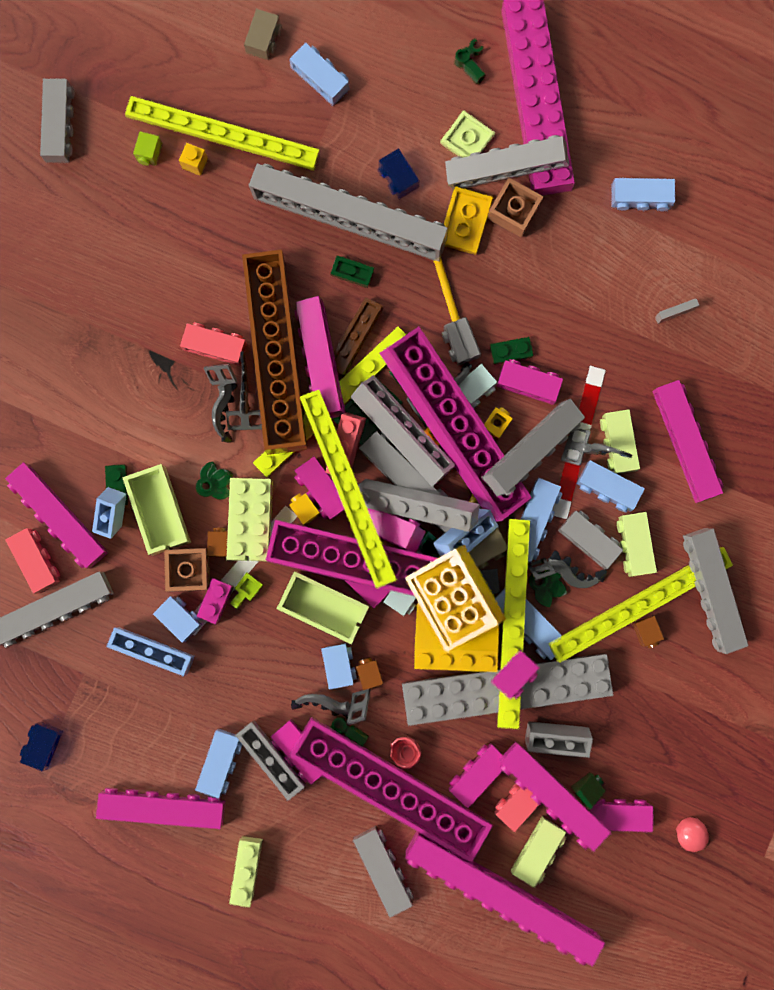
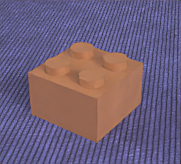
M508 177L490 208L487 219L522 238L541 205L543 196Z
M206 548L164 550L166 592L208 590L210 585V566Z

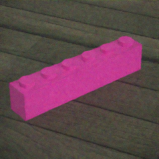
M316 296L296 302L295 317L300 322L298 333L304 343L302 354L307 359L308 364L305 366V370L311 380L309 391L311 393L320 390L330 418H335L345 413V407L325 305L322 299Z
M680 380L656 388L652 392L695 503L723 494L722 481L720 478H717L715 463L709 458L707 453L709 448L706 441L702 440L700 435V424L697 421L695 422L693 417L694 409L692 404L687 401L685 386L680 383Z
M23 462L5 478L9 482L8 488L13 493H18L22 497L21 502L28 509L32 508L36 512L34 514L35 518L42 524L46 523L49 527L48 532L55 539L58 537L63 542L61 544L63 549L68 553L72 552L76 557L74 560L81 568L91 569L109 553L29 464Z
M517 742L499 759L502 763L500 768L508 776L512 773L517 778L515 782L524 791L528 788L533 793L530 797L538 805L543 803L548 807L546 812L554 820L559 818L563 822L562 828L570 835L574 832L579 837L577 842L585 850L589 847L594 852L611 833Z
M105 788V791L98 793L96 819L221 829L224 822L225 801L213 796H208V799H200V795L193 794L187 795V797H179L178 793H167V796L159 795V792L146 791V794H139L138 790L127 789L126 792H118L117 788Z

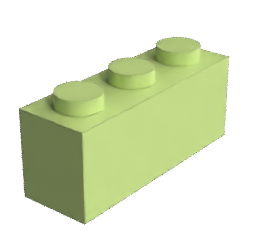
M630 410L605 413L602 419H600L601 430L605 431L606 436L604 445L632 454V458H627L610 452L609 459H607L608 469L616 474L638 471L640 466Z
M647 513L620 516L619 521H617V530L622 535L620 548L623 549L622 553H625L626 561L623 562L625 573H628L629 577L657 573Z
M542 816L511 869L512 874L533 887L537 883L540 884L545 876L544 870L546 866H550L556 855L554 853L557 847H561L566 840L564 829Z
M242 836L239 840L229 904L245 907L251 906L263 839Z

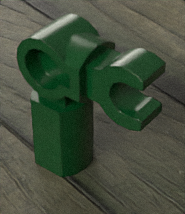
M475 38L470 41L469 47L456 51L454 64L458 68H464L463 71L478 85L485 79L486 74L472 60L474 56L482 54L484 48L483 46L478 49L473 47L477 43Z
M342 716L336 717L330 726L336 732L346 734L345 737L362 747L369 735L355 726H349L347 719Z

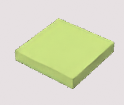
M463 110L442 138L440 144L457 156L464 158L475 152L482 153L495 136V132Z

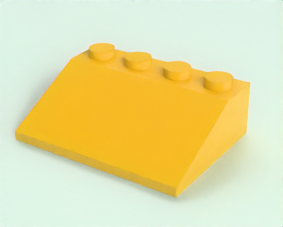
M465 545L454 549L405 578L446 652L506 619Z
M417 603L414 669L498 671L499 624L446 652L422 607Z

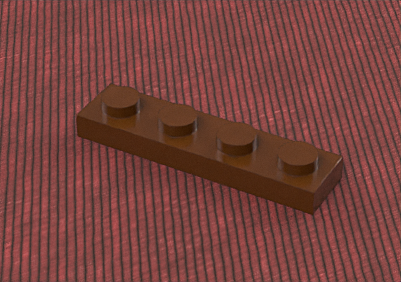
M366 297L334 351L337 372L344 377L384 309L382 305Z

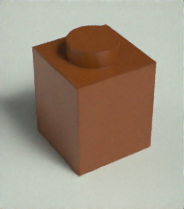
M213 528V532H208L207 556L227 557L228 532H225V528Z
M649 616L632 623L641 646H647L650 649L660 645L659 641L664 639L655 616Z
M371 657L360 660V665H357L356 668L363 690L382 685L383 681L377 661H372Z

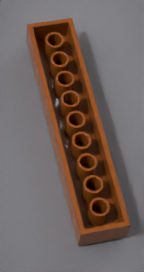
M281 249L242 254L264 450L267 455L308 450L303 408L300 400V383L283 251Z

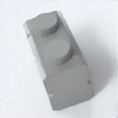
M467 317L444 326V332H441L445 344L449 343L451 347L449 355L452 362L456 361L457 365L460 366L480 358L481 353Z

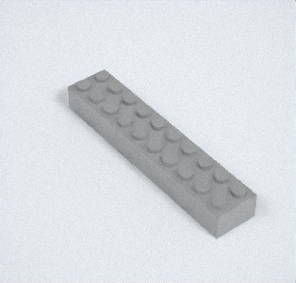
M257 164L249 183V188L255 200L434 261L439 262L444 250L448 228L437 221L433 223L426 221L420 215L411 216L402 209H390L384 203H373L366 197L352 196L343 189L338 191L331 189L325 183L316 184L307 177L301 176L299 178L293 176L289 171L282 170L281 172L275 170L269 164Z
M607 654L569 658L561 663L556 660L535 663L539 667L536 671L538 676L531 683L527 681L522 686L524 691L521 693L520 709L613 696ZM500 669L497 672L480 671L402 683L408 726L498 713L499 690L490 681L498 674Z

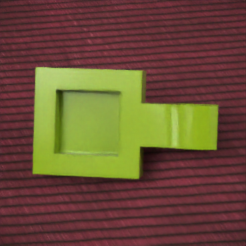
M246 573L234 588L239 593L230 604L238 609L245 598L251 601L263 585Z

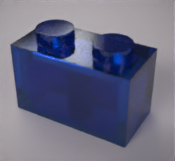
M399 148L378 160V173L382 179L386 178L388 181V188L392 195L396 194L398 199H401L419 188L420 181Z
M43 722L32 725L27 735L30 737L28 743L21 749L20 756L22 758L19 763L42 772L47 770L64 730Z

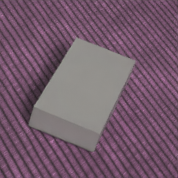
M693 299L663 310L656 315V321L659 324L694 311L699 306L697 299Z

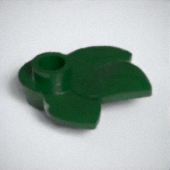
M213 461L205 464L200 470V479L196 483L197 493L202 497L212 496L217 500L228 498L230 491L226 486L230 483L233 473L226 469L217 470ZM208 484L210 488L206 490L202 485Z
M545 570V571L539 572V573H537V574L540 575V574L549 572V570ZM559 573L541 578V585H537L535 577L532 574L530 575L528 580L529 586L535 591V599L542 606L550 607L552 597H561L567 594L565 586L559 581L561 578Z

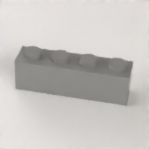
M43 79L40 156L45 162L69 163V156H72L70 137L73 136V127L70 124V120L74 115L73 106L71 105V99L74 98V88L67 79Z
M255 720L235 735L288 801L305 787V782L299 777L293 767L288 764L280 751L273 746L271 740Z
M375 826L355 836L353 842L389 917H392L412 907L411 900L414 899L410 888H405L402 882L405 879L401 869H396L393 863L396 859L392 850H387L384 844L387 840L383 831H378Z

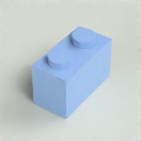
M107 487L97 497L92 532L111 539L119 531L123 522L126 493Z
M170 596L153 614L183 643L202 626L199 622L201 618L197 617L193 610L189 612L185 608L187 604L179 596L176 598Z
M347 644L322 648L329 689L353 685V680H356L357 676L355 667L351 668L350 660L353 659L351 647L347 648Z

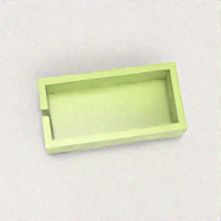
M160 464L123 477L148 555L154 556L163 553L164 550H170V548H177L191 543L167 469L164 465Z
M230 478L227 560L248 561L246 556H249L250 561L267 562L265 559L271 539L273 481L271 479Z
M295 571L277 607L278 610L350 644L353 643L360 628L357 626V622L362 623L369 606Z

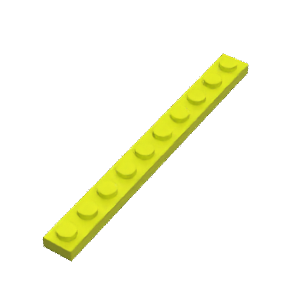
M133 96L130 97L125 112L126 117L313 171L319 155V149Z
M399 327L393 330L339 381L344 405L352 399L351 395L362 382L373 375L376 376L387 366L379 353L406 335ZM305 413L303 416L307 441L314 435V432ZM264 452L253 464L268 478L294 452L267 455Z
M320 390L300 396L376 589L395 582L396 578Z
M509 519L504 616L506 619L503 621L500 670L518 651L521 650L523 652L530 520ZM499 691L497 727L519 729L521 694L516 699L514 697L508 699Z
M720 547L725 569H728L733 564L725 548ZM690 566L682 568L548 643L556 661L561 663L696 587V578Z

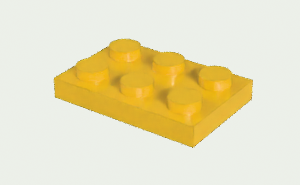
M459 187L454 188L444 221L445 227L448 228L446 247L474 255L477 254L493 197Z

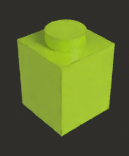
M139 132L133 152L138 163L149 166V164L156 165L162 146L159 136Z

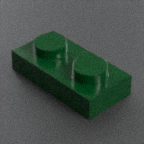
M337 255L330 275L368 288L374 267Z
M530 337L490 344L493 365L504 363L505 360L517 361L533 357Z
M127 465L105 466L106 488L109 487L126 493L125 505H128V493L123 477L127 476Z

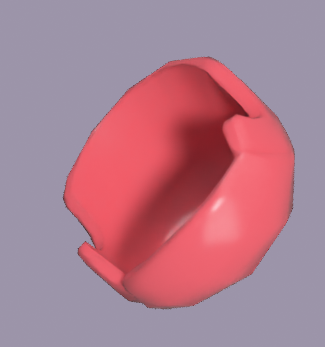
M400 737L390 745V757L398 767L403 769L413 768L420 761L421 748L416 740L410 737Z
M689 817L683 819L677 826L678 842L686 851L698 852L703 850L708 844V830L698 818Z

